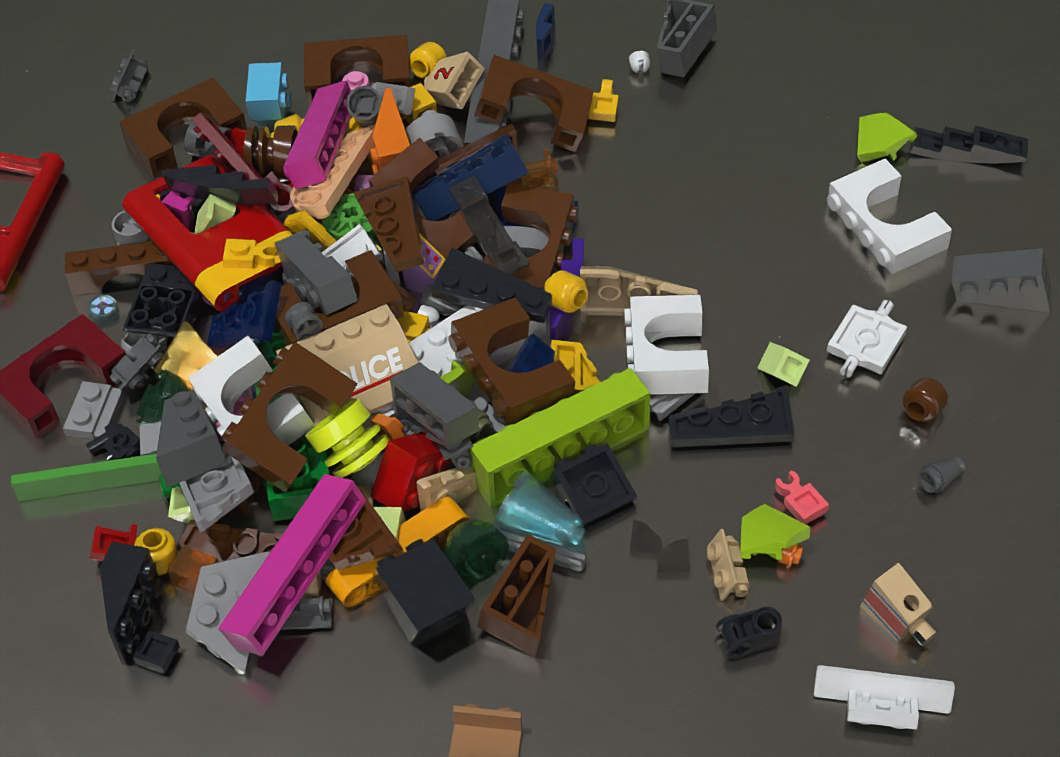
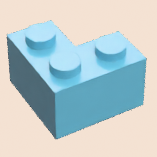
M281 62L249 64L246 106L250 121L280 120L287 117L288 109H292V95L286 92V89L289 88L288 74L283 73Z

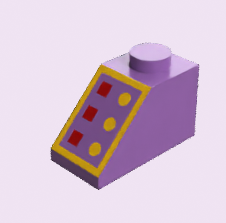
M419 233L424 264L402 271L405 288L423 294L428 285H434L446 259Z

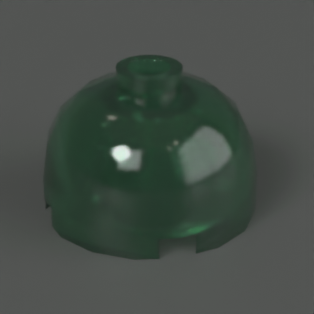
M165 369L160 371L155 376L160 379L154 387L149 384L141 398L136 412L141 418L136 419V422L141 425L161 422L164 401L173 397L176 393L190 390L182 378Z
M471 519L462 522L452 529L444 543L443 553L461 579L468 585H474L488 579L497 571L494 566L499 559L504 562L507 557L509 544L507 537L490 522Z

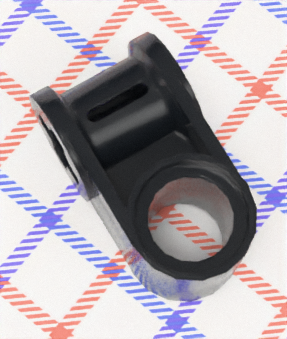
M767 606L742 614L729 615L719 620L716 624V629L724 638L727 657L737 659L750 653L777 646L781 640L782 617L779 611ZM771 626L773 629L764 630L760 627Z

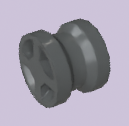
M307 302L293 305L285 314V322L290 328H293V334L298 340H303L322 330V320L315 315L313 307Z

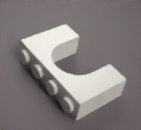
M883 159L831 182L827 202L830 209L836 211L843 219L847 228L852 229L860 238L863 246L868 247L876 256L879 264L885 266L891 274H894L948 249L952 229L936 212L903 225L884 223L876 219L869 212L871 207L893 198L899 193L902 176L886 159Z
M701 296L630 297V308L624 309L625 326H630L626 327V344H632L627 345V363H633L628 364V369L631 368L650 394L708 393L709 366L707 350L669 351L651 344L664 337L702 336Z
M249 336L188 377L194 386V391L201 405L206 403L208 406L204 411L212 424L215 425L217 422L221 424L217 428L221 436L231 422L238 424L243 417L233 414L234 405L239 396L250 386L258 382L266 371L268 373L273 371ZM284 394L267 406L266 417L269 428L286 445H290L315 426L293 394Z

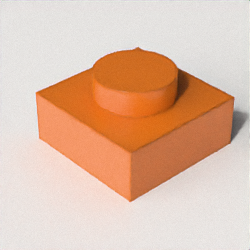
M378 413L370 420L372 425L379 424L381 427L377 433L379 436L386 434L389 440L404 437L403 432L405 429L397 418Z

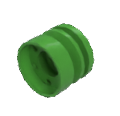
M354 193L341 195L331 214L322 219V224L327 232L338 241L360 224L372 241L382 248L383 253V247L357 202Z

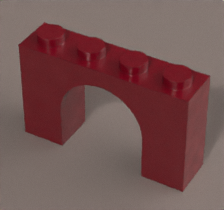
M81 314L0 370V404L36 438L60 421L53 403L37 388L39 381L48 371L64 364H78L88 368L104 384L110 385L114 382L109 377L112 374L111 370L126 353L89 318Z

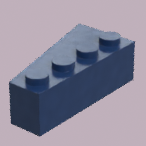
M506 133L416 186L412 195L427 220L443 221L452 212L459 208L462 209L475 197L479 199L529 172Z

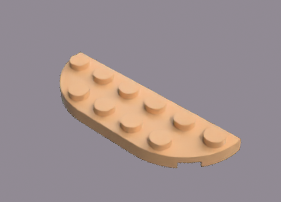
M376 124L346 134L347 137L341 141L326 181L298 189L293 187L290 197L297 212L305 210L310 216H315L316 219H323L331 214L334 206L340 200L341 195L349 186L354 175L358 172L362 162L366 159L369 148L373 147L372 136Z

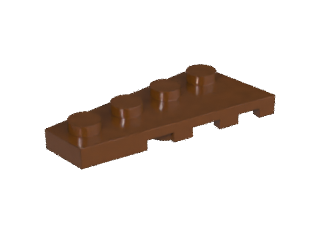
M405 176L354 192L357 202L395 271L399 272L424 264L412 189L408 177Z
M190 520L176 546L179 552L211 565L258 553L271 552L283 533L276 532V534H270L251 528L243 530L217 523L200 532L195 520Z

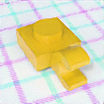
M603 79L601 92L593 93L589 119L615 122L619 95L613 94V80Z

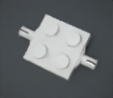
M883 300L877 311L866 310L856 305H852L827 347V352L846 360L840 369V373L843 376L846 374V377H851L857 366H862L879 374L883 373L907 330V326L897 323L888 317L894 307L891 301L887 305L888 300Z

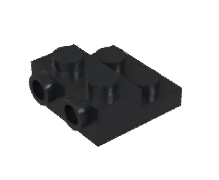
M608 443L600 447L597 444L590 445L580 452V457L571 460L570 457L560 460L554 464L553 467L555 469L550 475L564 503H569L581 527L635 501L638 497Z

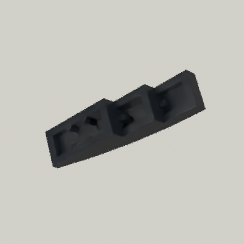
M976 125L972 133L945 126L942 133L915 127L914 132L918 137L911 142L910 149L911 154L941 160L966 163H1016L1027 160L1028 139Z
M217 165L162 170L161 175L171 191L195 199L207 200L209 195L212 194L232 204H278V192L270 178L247 180L243 171L221 173Z

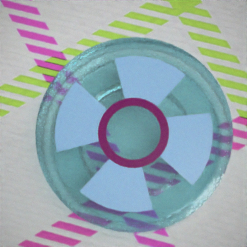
M99 295L91 299L88 303L90 318L97 323H107L113 320L118 314L116 300L109 295Z

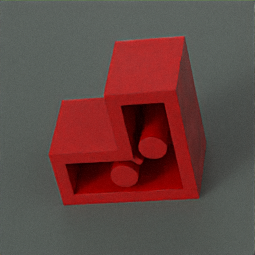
M422 431L417 434L414 433L390 440L387 443L370 496L387 507H402L403 512L417 508L419 497L416 482L422 478L447 471L450 459L444 460L437 442L427 439V433Z

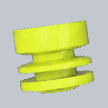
M355 398L346 403L335 417L330 414L305 435L317 453L329 448L334 451L326 459L325 465L330 467L341 461L332 472L335 477L343 478L360 471L374 461L387 446L388 441H390L386 434L372 440L381 429L379 424L372 425L366 429L362 427L371 413L360 398Z

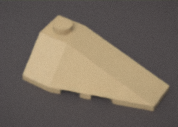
M581 266L580 278L585 280L588 290V299L581 308V311L624 312L625 308H630V297L698 295L696 289L614 267Z

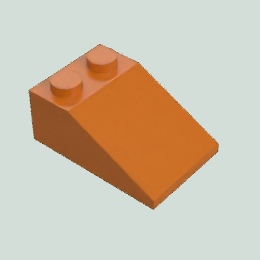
M391 87L385 88L372 136L374 147L369 148L373 163L371 165L373 175L410 146Z

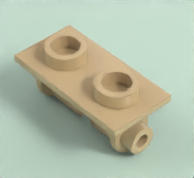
M720 529L707 546V556L711 561L714 584L718 588L720 600L724 601L730 593H735L737 597L746 596L749 593L750 583L745 568L734 567V565L741 566L743 563V559L740 558L739 542L733 536H725L724 529Z

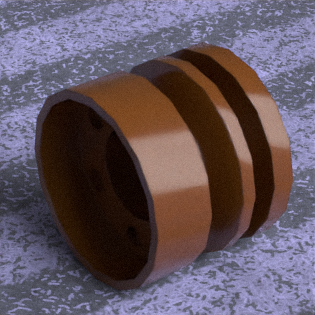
M295 125L277 126L274 136L271 138L267 126H262L260 132L256 126H248L243 145V156L263 178L271 171H274L276 177L282 183H291L292 181L288 180L285 176L284 164L297 137V127Z

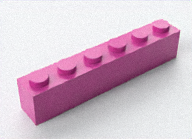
M347 80L318 88L284 164L285 176L288 180L292 181L295 189L324 182L328 177L351 119L346 104L348 95L351 92Z
M323 475L219 626V631L234 648L260 656L264 655L367 501L353 480Z

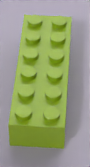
M629 368L623 372L614 373L608 379L596 385H590L569 398H563L545 410L534 412L528 418L516 424H510L487 438L477 440L473 447L469 448L472 457L471 467L476 471L477 489L490 508H493L551 479L550 475L555 469L553 466L560 460L567 457L574 460L581 456L580 452L593 444H597L600 447L608 443L610 448H613L649 430V390L634 371Z

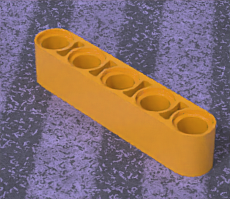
M443 497L400 525L397 541L403 550L394 555L398 557L407 552L405 548L419 539H423L425 543L433 538L441 549L462 535L471 519L451 497ZM382 558L342 570L334 568L327 575L325 583L345 607H353L380 589L373 577L375 568L378 567L377 562Z

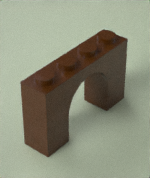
M407 35L304 43V87L307 105H311L318 88L332 85L338 73L356 65H367L378 69L383 74L384 83L411 87Z
M493 55L474 116L500 125L508 100L516 96L534 97L544 102L554 114L555 126L550 143L576 152L584 135L594 90Z
M213 77L119 121L124 141L153 177L162 174V170H171L177 167L173 147L164 137L166 131L172 126L184 121H192L201 112L207 115L216 126L232 130L234 128L247 129L244 113Z
M419 137L369 179L370 187L407 176L413 192L418 184L439 168V158ZM477 197L471 200L454 216L443 221H429L416 214L419 233L445 259L451 248L464 253L465 249L476 243L495 226V216Z
M508 183L501 204L503 221L536 227L542 230L549 240L546 246L533 256L513 258L486 253L484 263L544 290L547 279L556 273L558 269L561 270V260H565L563 250L565 246L570 245L572 237L570 226L571 222L576 223L579 207L575 206L574 194Z
M372 250L345 260L346 271L350 274L355 292L358 295V301L339 313L325 315L315 312V315L320 317L323 323L320 332L385 304L388 305L396 319L404 316L402 297ZM288 283L264 293L267 313L286 346L300 341L293 334V328H290L285 322V314L289 308L302 302L292 284Z
M516 298L452 321L451 335L448 336L451 349L455 353H459L463 359L466 371L474 375L481 393L489 397L494 412L498 417L502 416L507 425L516 424L528 418L534 412L545 410L555 405L559 400L573 396L576 382L561 360L524 373L506 371L498 367L491 360L490 356L496 350L528 338L530 317Z
M294 342L289 350L285 347L281 349L273 361L277 365L273 374L271 375L266 371L256 386L261 390L257 397L253 399L249 396L239 410V413L244 416L238 424L231 422L221 438L226 440L221 448L223 452L284 492L292 484L308 459L280 441L272 433L266 417L268 403L280 395L297 394L311 400L335 417L358 384L297 342Z

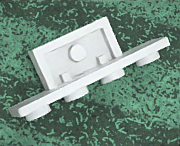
M819 665L816 670L814 696L847 701V721L863 725L876 724L891 726L896 729L908 728L917 730L918 710L939 713L951 712L955 685L952 681Z

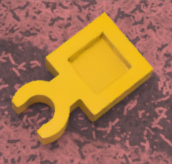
M226 239L223 267L253 269L254 263H259L264 267H274L276 246L272 243L256 246V240Z

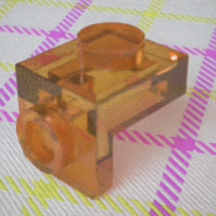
M543 149L542 161L525 163L529 173L521 177V185L536 188L554 186V174H558L556 158H551L549 149Z

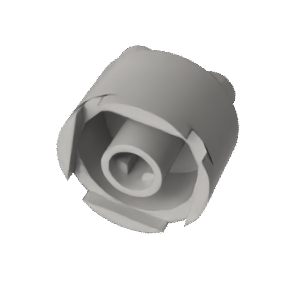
M434 110L425 111L421 117L405 128L410 145L420 137L438 158L464 146L454 121L449 116L437 113Z

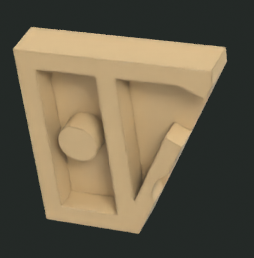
M471 466L467 469L453 468L422 478L416 482L420 511L447 496L451 497L456 503H459L477 490L476 471Z

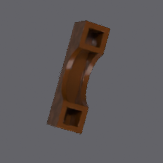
M153 241L65 252V276L72 296L100 293L103 285L117 275L128 273L144 275L148 263L175 265Z

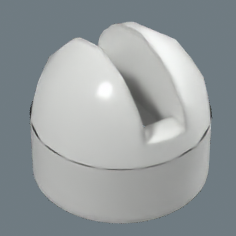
M636 51L629 56L632 71L635 73L643 71L645 73L649 69L650 57L646 51Z
M422 305L418 314L429 316L430 328L439 324L440 315L438 311L433 307Z

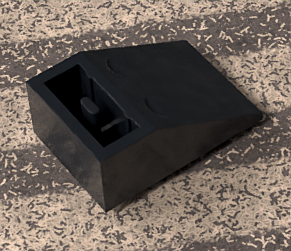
M148 263L123 326V332L151 333L156 336L181 338L202 313L205 301L202 299L201 293L176 266Z
M112 541L100 567L108 633L121 664L127 665L131 654H134L138 648L139 634L142 627L146 626L149 622L150 608L153 600L158 598L161 593L162 580L159 579L156 564L153 562L149 548Z

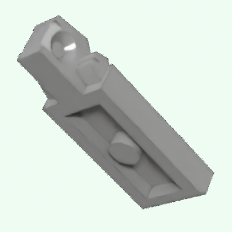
M380 82L372 83V88L379 93L382 99L385 88L391 87L399 113L411 115L415 88Z

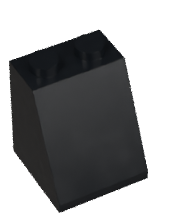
M433 538L425 543L423 539H419L409 544L405 548L407 552L398 557L391 554L377 562L378 567L375 568L373 573L375 581L409 643L466 614L476 601Z

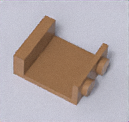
M474 704L453 706L454 729L449 757L519 756L523 729L521 712H515L510 708L484 709Z

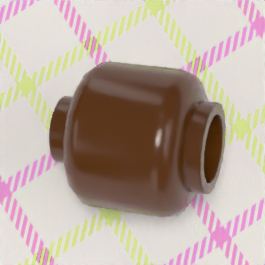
M921 378L915 381L907 389L902 399L903 408L908 416L921 423L934 420L948 403V395L943 385L931 378Z

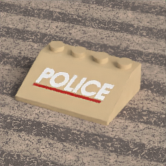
M387 304L297 342L358 383L346 403L355 398H360L371 414L393 405L390 378L418 363L399 322ZM293 344L286 346L285 348L289 350ZM279 349V350L276 351V354H277V355L279 354V352L281 351V349ZM293 394L315 426L330 415V413L306 397Z

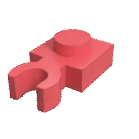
M791 470L788 474V480L791 484H784L781 479H776V491L780 495L786 496L784 497V505L798 521L808 524L828 512L829 504L810 483L802 487L799 484L800 478L796 472Z

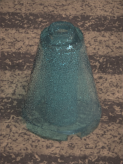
M523 470L514 482L513 486L515 487L510 495L507 494L495 518L494 526L523 536L529 534L541 541L569 548L571 544L577 546L586 529L581 527L583 520L533 475Z

